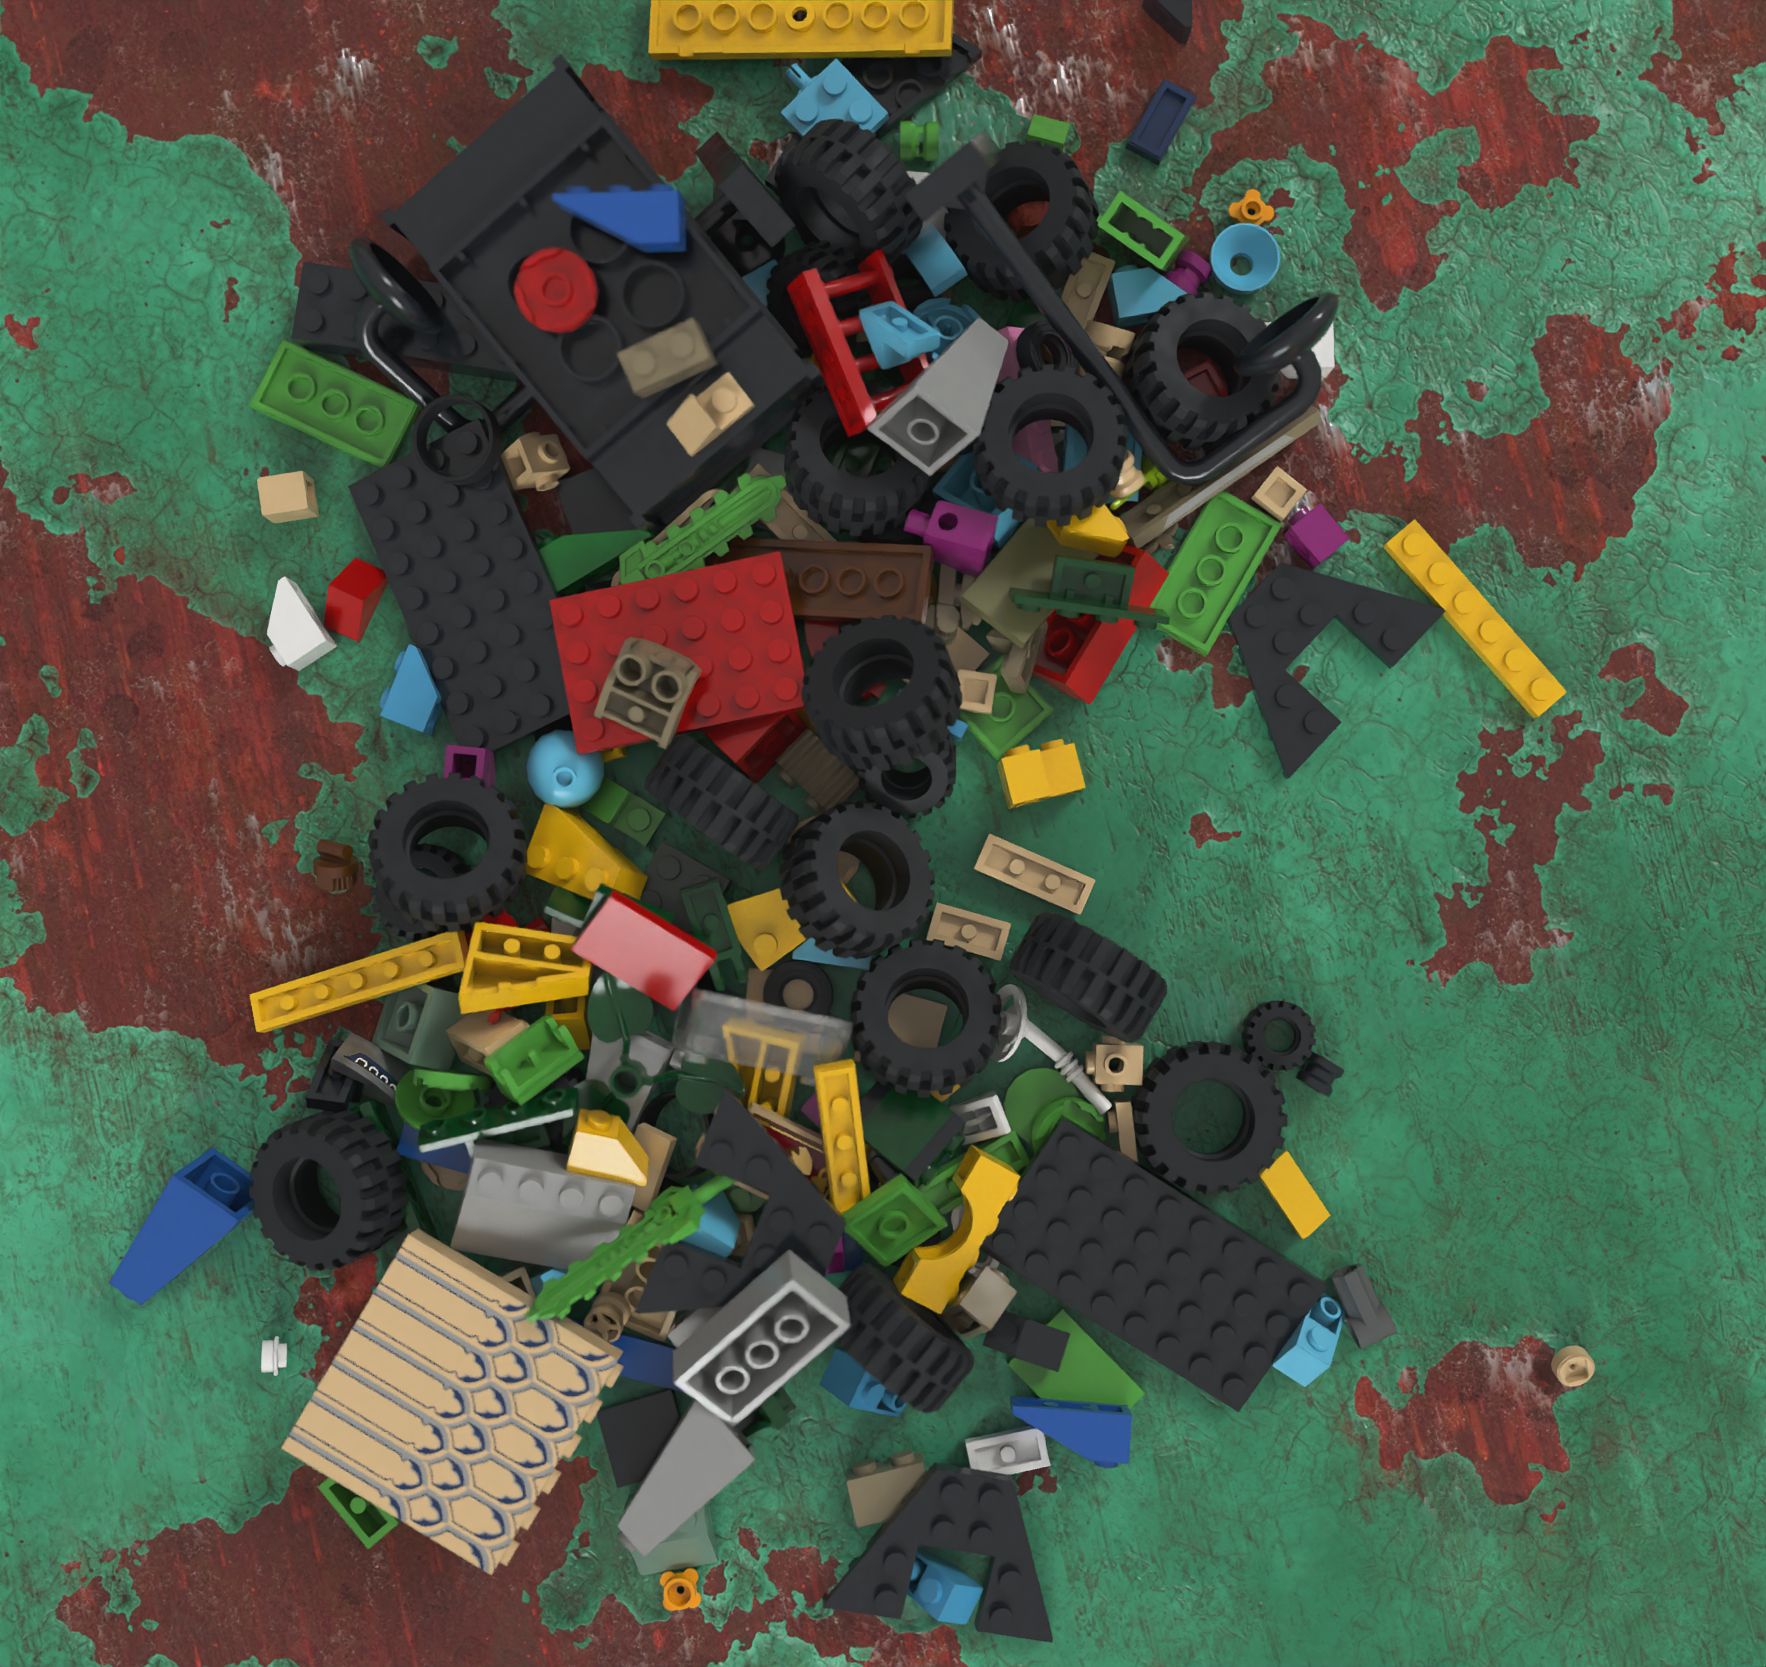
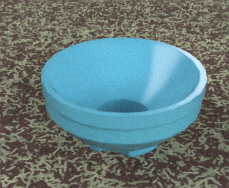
M1238 223L1229 226L1217 236L1212 245L1209 258L1212 275L1221 287L1231 293L1241 295L1258 292L1270 283L1279 268L1280 250L1276 240L1266 229L1256 224ZM1237 256L1247 258L1251 263V272L1244 276L1236 275L1230 268V261Z

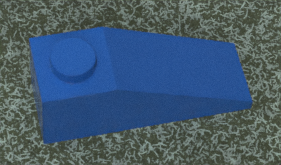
M1010 1396L1012 1414L1087 1460L1094 1461L1095 1465L1104 1468H1116L1118 1463L1129 1464L1132 1414L1127 1405Z

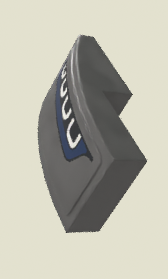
M351 1032L332 1057L330 1064L331 1069L365 1084L364 1095L397 1109L395 1105L396 1088L400 1079L409 1070L390 1054Z

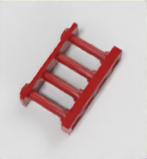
M882 249L874 251L858 265L860 273L824 283L821 281L819 273L815 268L802 272L786 287L848 437L865 431L869 423L877 416L876 412L888 406L929 365L925 353L913 358L909 362L900 364L899 368L906 385L874 396L868 395L861 374L879 369L880 366L874 353L855 359L845 339L846 336L865 331L859 315L839 321L829 299L867 288L874 306L892 300L906 309L894 280L893 269L887 262Z

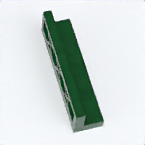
M373 1099L348 1110L359 1114V1119L366 1117L377 1125L375 1129L378 1132L384 1131L391 1139L389 1142L393 1150L397 1149L399 1138L384 1103ZM400 1155L402 1160L398 1162L401 1171H406L407 1183L403 1186L404 1191L408 1192L407 1205L401 1208L405 1212L401 1225L396 1228L395 1235L392 1237L397 1251L400 1250L407 1236L418 1228L435 1239L440 1240L406 1156Z

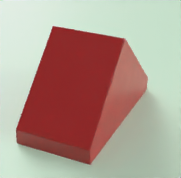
M355 557L328 585L323 626L360 643L389 582L384 570Z

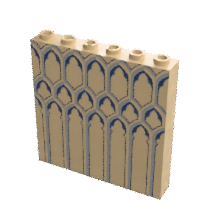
M418 1228L407 1236L283 1444L282 1449L492 1575L499 1562L507 1566L520 1543L513 1540L520 1526L528 1530L539 1512L540 1507L534 1503L540 1492L543 1491L549 1495L561 1472L556 1470L555 1467L563 1455L570 1459L582 1439L581 1436L576 1434L582 1421L584 1420L590 1424L603 1403L596 1398L603 1385L612 1388L624 1367L617 1363L623 1351L565 1316L560 1319L555 1315L548 1319H537L529 1323L525 1313L533 1306L534 1297Z

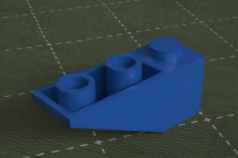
M654 184L648 186V191L633 192L629 186L613 185L606 188L607 192L590 193V189L587 187L573 186L565 188V193L553 194V201L562 210L644 252L686 251L685 200L678 190H673L671 185Z

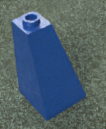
M211 1148L173 1174L109 1283L120 1290L125 1297L134 1300L140 1305L145 1303L253 1213L252 1208L255 1207L254 1198H250L249 1186L254 1182V1178L250 1177L249 1172L214 1148Z

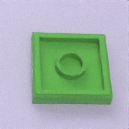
M1004 653L982 672L997 675L991 714L958 710L960 713L958 719L968 724L967 730L996 762L1004 756L1003 754L1006 753V750L1016 746L1055 711L1030 682L1025 694L1010 691L1001 675Z
M902 1173L842 1213L846 1219L844 1231L883 1268H886L948 1226L945 1216Z

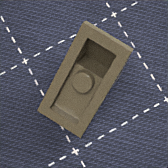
M1046 620L1022 649L996 629L986 635L992 649L995 652L1005 654L1001 664V675L1011 692L1026 693L1048 628Z

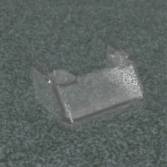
M694 986L680 1003L671 1044L677 1050L685 1052L684 1060L707 1064L708 1058L801 1076L800 1083L815 1086L813 1065L841 1061L850 1040L854 1022L835 1013L828 1012L827 1016L705 991Z

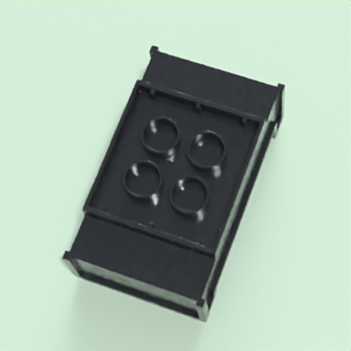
M560 54L552 61L556 68L401 207L395 212L388 208L380 217L391 229L409 240L430 266V271L582 456L593 464L617 495L630 508L633 514L629 519L635 527L646 532L658 534L701 495L716 487L791 423L793 413L801 404L805 405L806 397L814 391L818 390L820 393H823L826 382L821 372L812 361L810 362L795 342L686 209V251L644 252L562 210L553 201V194L565 193V188L573 186L587 187L590 189V193L607 192L606 188L613 185L629 186L633 192L648 191V186L665 184L606 110L599 105L570 64ZM551 247L572 251L583 258L594 272L599 290L597 305L589 320L576 330L561 334L543 331L529 322L518 308L514 292L515 281L518 279L521 271L520 268L524 261L538 250ZM694 318L703 330L717 365L646 398H642L634 393L617 353ZM729 372L755 407L692 457L666 423L689 395L699 396Z

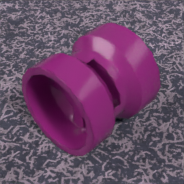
M1183 250L1175 260L1173 271L1167 272L1164 277L1185 292L1193 294L1195 298L1198 286L1205 284L1212 275V268L1196 253Z

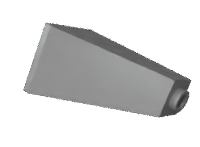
M978 317L869 423L867 429L931 476L980 435L1009 341Z
M648 1030L640 1035H629L631 1039L630 1059L641 1062L649 1076L664 1073L672 1058L676 1044ZM592 1033L586 1080H600L610 1089V1075L621 1063L619 1058L622 1055V1037L615 1042L604 1043ZM659 1082L653 1083L651 1086L644 1085L639 1093L632 1098H620L630 1108L627 1128L632 1134H634L643 1111L649 1104Z
M693 1398L620 1517L617 1526L621 1530L618 1533L621 1542L630 1552L634 1553L638 1550L645 1557L755 1461V1447L736 1425L731 1427Z

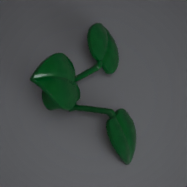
M604 972L599 977L591 991L588 1002V1022L594 1035L604 1043H612L622 1037V1055L619 1058L621 1063L610 1075V1089L604 1082L596 1079L583 1080L572 1087H577L579 1092L578 1114L580 1108L590 1111L602 1110L610 1115L619 1116L627 1126L630 1118V1108L620 1098H632L639 1093L644 1085L651 1086L653 1083L672 1078H680L675 1087L678 1101L686 1110L695 1114L714 1113L726 1086L733 1090L732 1093L739 1100L744 1097V1084L736 1067L723 1054L709 1048H696L686 1052L681 1061L682 1071L672 1070L649 1076L641 1062L629 1057L631 1045L629 1035H640L650 1026L654 1016L651 998L608 972ZM578 1114L563 1118L562 1142L564 1145L570 1146Z

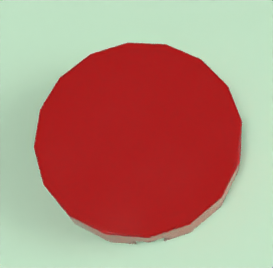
M551 247L538 250L524 261L520 268L521 271L518 279L515 281L514 292L517 306L529 322L543 331L561 334L574 331L589 320L596 308L599 290L596 276L583 258L572 251Z

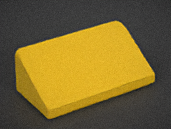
M1285 1150L1274 1157L1276 1161L1270 1169L1264 1167L1258 1172V1175L1260 1176V1181L1296 1235L1303 1240L1315 1231L1330 1216V1213L1289 1152Z

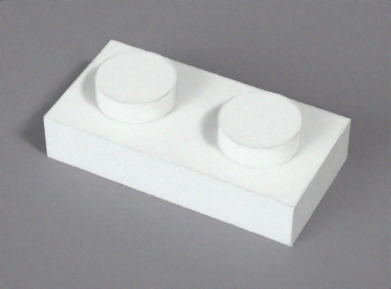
M1032 1425L965 1439L969 1463L972 1469L1011 1475L1050 1466L1044 1433Z

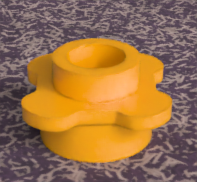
M1250 189L1245 193V197L1240 202H1234L1230 205L1228 214L1234 219L1235 224L1252 223L1261 226L1263 222L1272 220L1274 209L1271 206H1267L1261 200L1259 191ZM1248 210H1254L1255 214L1249 215Z
M687 1568L684 1572L680 1573L666 1571L661 1575L660 1584L664 1587L663 1606L668 1611L684 1610L688 1607L696 1608L700 1604L702 1597L697 1592L696 1585L699 1575L695 1569ZM682 1586L684 1592H678L677 1587Z

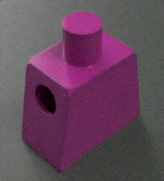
M941 500L937 502L932 515L912 508L907 517L904 531L923 537V545L932 546L935 550V561L978 578L984 571L992 551L999 517Z

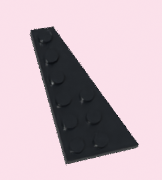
M953 33L952 56L843 58L840 63L888 112L889 119L875 132L876 139L879 140L896 127L900 121L906 119L981 59L982 50ZM797 132L794 133L765 178V186L775 191L774 177L776 165L783 155L801 139Z

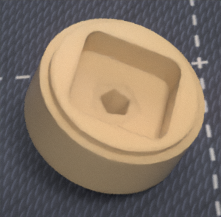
M1573 1345L1562 1348L1554 1355L1551 1368L1563 1385L1575 1387L1586 1383L1592 1377L1595 1364L1584 1348Z

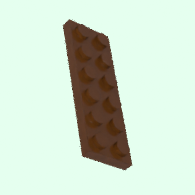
M734 537L727 542L729 552L722 557L718 556L715 552L706 557L705 566L707 567L780 551L783 558L794 619L861 623V619L873 617L874 620L881 619L882 615H895L897 620H901L902 616L917 620L918 624H925L935 557V550L932 546L747 538L743 540L742 538Z

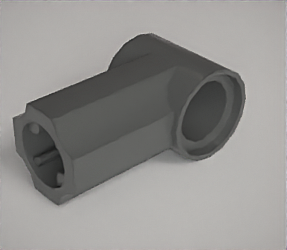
M1362 1264L1347 1265L1329 1276L1346 1312L1344 1319L1348 1330L1359 1349H1363L1397 1333L1388 1310L1382 1301L1378 1300Z

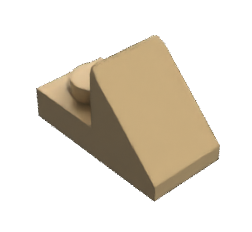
M727 372L699 396L689 395L666 424L690 456L693 457L753 409L755 405L733 376Z

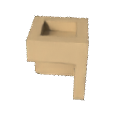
M304 471L259 477L257 479L262 516L272 523L319 517L314 479Z

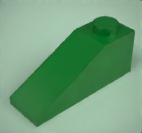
M640 529L562 535L561 537L555 535L545 539L538 546L560 597H566L620 566L619 556L641 540H644L646 544L657 535Z

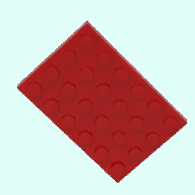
M780 551L549 600L576 749L579 755L654 740L606 717L600 719L594 716L605 681L618 658L624 641L629 637L658 643L690 658L702 669V673L696 680L687 700L674 736L805 709L801 695L805 670Z

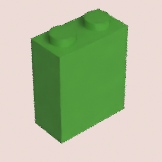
M1122 191L1118 192L1097 225L1153 265L1167 272L1170 271L1176 258L1190 241V238Z

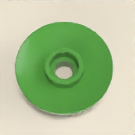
M417 1066L408 1071L400 1079L395 1092V1105L399 1115L407 1124L417 1130H420V1125L426 1124L438 1117L451 1118L466 1114L473 1109L475 1101L473 1090L459 1091L430 1088L427 1085H414L412 1083L414 1069L437 1070ZM450 1067V1072H459ZM433 1102L439 1107H431L427 1103Z

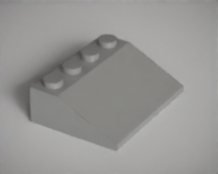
M482 1138L476 1139L450 1248L568 1270L569 1264L577 1260L584 1262L594 1255L595 1246L603 1242L609 1244L619 1237V1229L625 1227L636 1185L566 1171L568 1159L566 1154Z

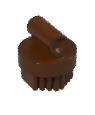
M321 839L316 847L320 856L313 860L314 875L317 876L318 888L330 892L350 890L355 885L356 873L359 871L358 858L353 855L352 846Z

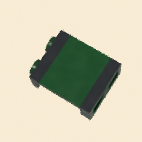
M877 1081L859 1101L864 1142L907 1176L916 1188L921 1183L924 1186H928L941 1169L937 1165L946 1154L952 1157L963 1145L965 1138L962 1135L966 1122L931 1094L929 1098L917 1097L918 1091L907 1089V1093L904 1095L895 1092V1084L888 1081L884 1086Z

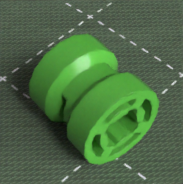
M900 121V159L902 161H912L915 157H923L926 161H938L939 123L926 122L923 126L915 125L912 121ZM919 134H923V149H919Z

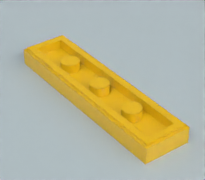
M853 1059L813 1065L830 1204L835 1206L841 1214L870 1195L856 1069Z

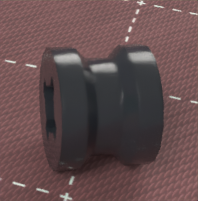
M1313 1052L1309 1058L1306 1057L1308 1062L1304 1070L1298 1071L1295 1078L1329 1098L1333 1092V1082L1335 1079L1341 1078L1345 1071Z

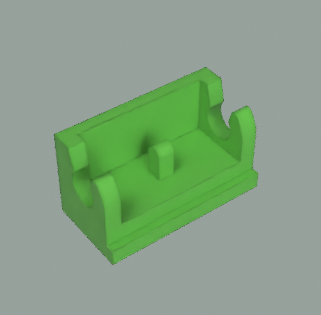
M547 1013L483 1061L500 1092L521 1106L584 1059V1056L579 1051L565 1025L559 1027L553 1016Z

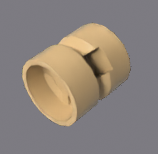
M1088 320L1085 328L1086 333L1118 377L1122 379L1125 365L1121 360L1123 356L1128 355L1135 333ZM1078 363L1076 374L1085 376L1086 372Z

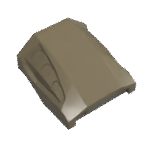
M629 637L624 641L618 658L605 681L594 716L600 719L606 717L658 741V746L666 749L675 735L687 700L696 680L702 673V669L690 658L658 643Z

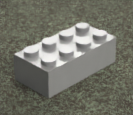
M788 1250L673 1351V1383L731 1427H734L851 1326L846 1295Z

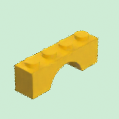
M972 1144L970 1145L952 1176V1180L958 1186L963 1198L961 1221L952 1235L941 1243L928 1247H915L908 1252L893 1278V1282L900 1294L939 1314L943 1312L946 1305L953 1302L958 1294L959 1282L966 1270H971L977 1262L979 1256L978 1249L986 1236H990L995 1231L999 1221L997 1217L1007 1201H1011L1018 1190L1017 1186L1020 1175L1009 1164Z

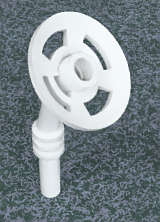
M1012 984L1003 986L996 993L1000 995L1002 1002L1000 1012L1002 1023L998 1035L1000 1044L998 1045L996 1042L993 1054L989 1058L997 1062L1006 1061L1013 1055L1021 1039L1026 1037L1056 1062L1054 1067L1056 1069L1061 1068L1060 1074L1062 1076L1067 1075L1065 1080L1067 1082L1072 1081L1086 1099L1095 1106L1100 1115L1104 1114L1113 1105L1085 1074V1066H1079V1059L1072 1058L1074 1055L1072 1051L1066 1052L1028 1020L1026 998L1020 987ZM1013 997L1014 1005L1004 1011V1005Z

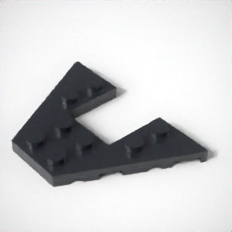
M1281 562L1231 614L1227 623L1232 637L1236 640L1240 659L1243 666L1245 665L1255 700L1261 716L1265 719L1270 741H1273L1284 771L1282 772L1283 776L1286 779L1290 778L1341 723L1334 714L1290 675L1286 668L1333 618L1337 619L1388 668H1392L1445 612L1443 608Z
M726 1086L695 1164L770 1194L741 1264L683 1240L672 1245L670 1242L665 1246L662 1245L635 1313L643 1314L723 1307L788 1250L823 1278L846 1226V1219L835 1206L826 1200L822 1191L813 1181L811 1182L794 1163L793 1158L776 1139H773L763 1128V1124L757 1117L754 1118L728 1086Z
M935 1462L924 1474L921 1484L917 1488L912 1489L903 1499V1506L888 1524L883 1523L867 1542L866 1550L862 1555L851 1561L846 1574L829 1594L825 1592L822 1597L823 1608L901 1620L919 1545L990 1556L983 1585L984 1589L981 1593L974 1621L976 1630L1050 1643L1053 1641L1014 1481L1011 1475Z

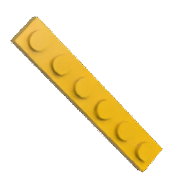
M1415 519L1382 546L1431 603L1445 610L1442 615L1533 718L1539 717L1567 693L1564 687Z
M461 930V932H445L249 994L256 1032L266 1033L462 972L465 969L469 952L464 930Z

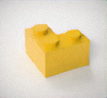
M1058 739L1041 744L1042 751L1040 749L1030 751L1029 745L1006 750V753L1003 754L1004 758H1001L997 764V769L1008 809L1084 790L1086 786L1075 744L1064 745L1063 739Z

